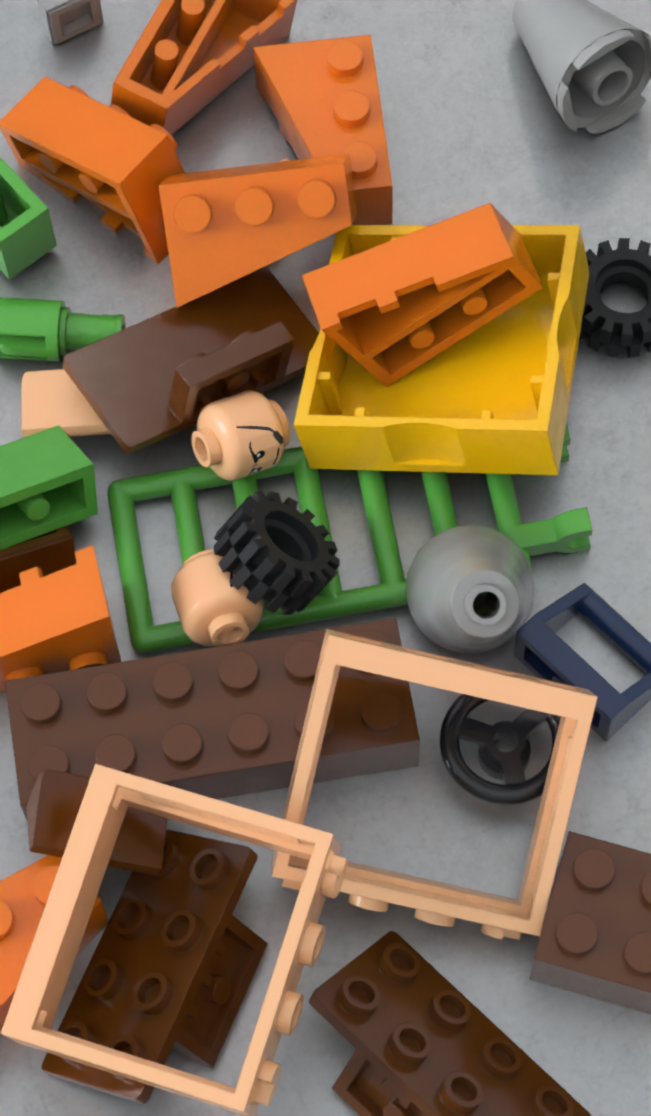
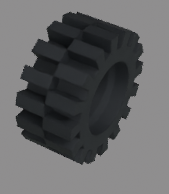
M619 238L616 250H612L609 240L598 244L597 256L591 249L586 252L590 273L579 339L581 340L589 334L588 347L598 352L602 343L609 345L607 356L618 358L620 347H627L629 358L637 357L640 355L642 344H644L648 352H651V256L648 255L650 243L640 240L637 250L629 249L630 238ZM628 284L637 287L645 293L647 304L642 310L637 312H617L603 304L600 294L609 285Z
M257 491L252 496L249 495L216 532L214 539L218 542L213 546L214 553L223 557L218 563L222 572H232L235 575L230 580V583L237 590L244 585L249 590L246 598L254 604L263 599L265 601V610L275 613L281 608L283 615H292L295 611L299 613L309 605L338 573L335 570L340 566V559L333 556L338 549L335 542L324 540L329 534L325 526L322 524L316 527L311 522L315 517L314 514L308 509L303 513L296 510L297 501L288 497L282 503L279 493L270 491L265 496L263 491Z

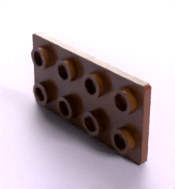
M262 268L178 308H171L66 354L63 360V369L123 451L132 454L196 424L201 409L211 402L247 390L263 393L304 374L310 350L314 346L319 332L272 272L267 268Z
M166 829L162 869L159 875L132 871L58 1031L165 1065L173 1047L193 1062L214 1067L268 944L232 915L256 863L257 854L248 846ZM50 1053L46 1054L41 1066L43 1071L53 1077L140 1104L148 1102L154 1090L153 1086Z
M389 931L314 990L309 999V1004L356 1048L332 1089L360 1116H591L579 1102L394 931Z

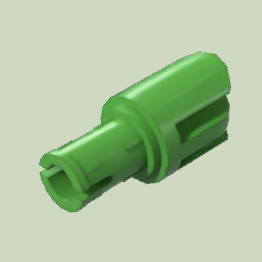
M0 297V358L61 362L63 357L69 354V351H76L126 329L125 315L71 313L70 307H66L65 302L60 300Z

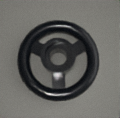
M461 694L448 709L440 730L441 756L451 777L470 795L493 804H521L541 796L561 716L526 709L512 722L500 721L494 725H489L467 716L476 707L490 700ZM547 722L552 736L550 757L544 768L533 778L526 781L524 771L530 760V735ZM459 739L479 744L478 761L481 768L489 776L504 780L505 785L489 782L475 774L463 759ZM499 739H509L515 743L516 748L510 752H502L494 746V743Z

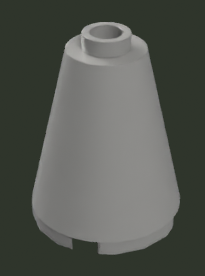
M517 0L512 13L514 25L558 115L570 129L577 132V128H586L590 134L603 133L621 125L642 107L646 99L641 93L651 78V37L647 33L588 0Z
M458 525L436 535L417 551L407 573L406 600L416 625L431 641L454 652L482 653L505 644L525 624L533 606L535 584L528 559L519 546L509 537L485 526ZM482 592H488L485 600L478 606L473 607L475 597Z

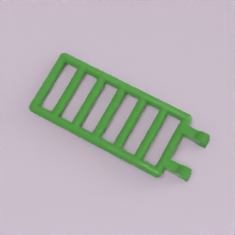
M567 422L560 462L569 461L567 445H570L571 438ZM302 446L284 449L279 464L236 481H227L218 477L210 467L195 465L118 479L108 486L107 496L130 642L136 651L148 653L197 643L192 641L184 632L180 621L154 625L134 502L171 495L183 565L192 555L206 550L195 491L232 484L238 509L249 495L252 496L255 492L259 491L257 479L294 473L301 513L308 509L314 514L315 517L311 522L316 527L323 524L329 532L324 540L332 541L319 469H310ZM357 470L380 584L342 591L337 568L335 571L338 573L299 613L295 611L292 615H283L281 608L273 613L265 610V601L263 600V616L257 627L249 634L408 605L406 600L407 579L404 577L383 471ZM421 472L434 535L436 536L443 531L458 526L447 472ZM486 474L498 532L506 535L519 546L528 559L532 572L533 567L530 556L557 551L560 553H578L590 550L589 536L592 535L593 529L587 507L563 512L552 519L523 524L512 475Z

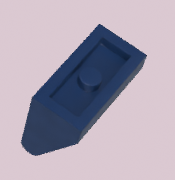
M586 583L581 584L536 613L517 630L514 656L537 678L585 688L598 696L591 728L604 741L607 742L651 700V643ZM580 612L647 675L620 694L566 644L556 632Z

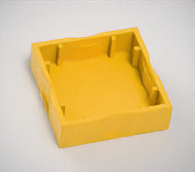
M512 225L519 232L543 288L388 387L382 384L320 328L319 335L309 353L294 421V428L310 469L558 475L590 273L580 225ZM349 226L336 233L329 264L428 226Z

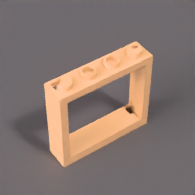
M326 629L282 819L302 825L304 823L340 666L561 716L517 899L347 861L344 880L339 891L350 894L348 899L350 904L367 910L387 912L389 903L414 908L416 909L415 918L438 926L453 927L455 919L458 918L481 923L480 932L501 940L503 937L520 940L521 933L540 937L598 696L585 688ZM274 850L271 862L272 877L283 879L282 887L300 891L309 860Z
M95 764L0 1034L16 1043L236 1114L256 1116L259 1104L270 1105L279 1083L282 1066L273 1060L281 1035L291 1036L299 1021L304 995L296 992L303 967L304 965L314 967L322 949L326 928L324 925L318 924V920L326 897L335 899L344 880L347 858L339 856L342 849L332 833ZM128 807L309 860L236 1088L51 1029Z

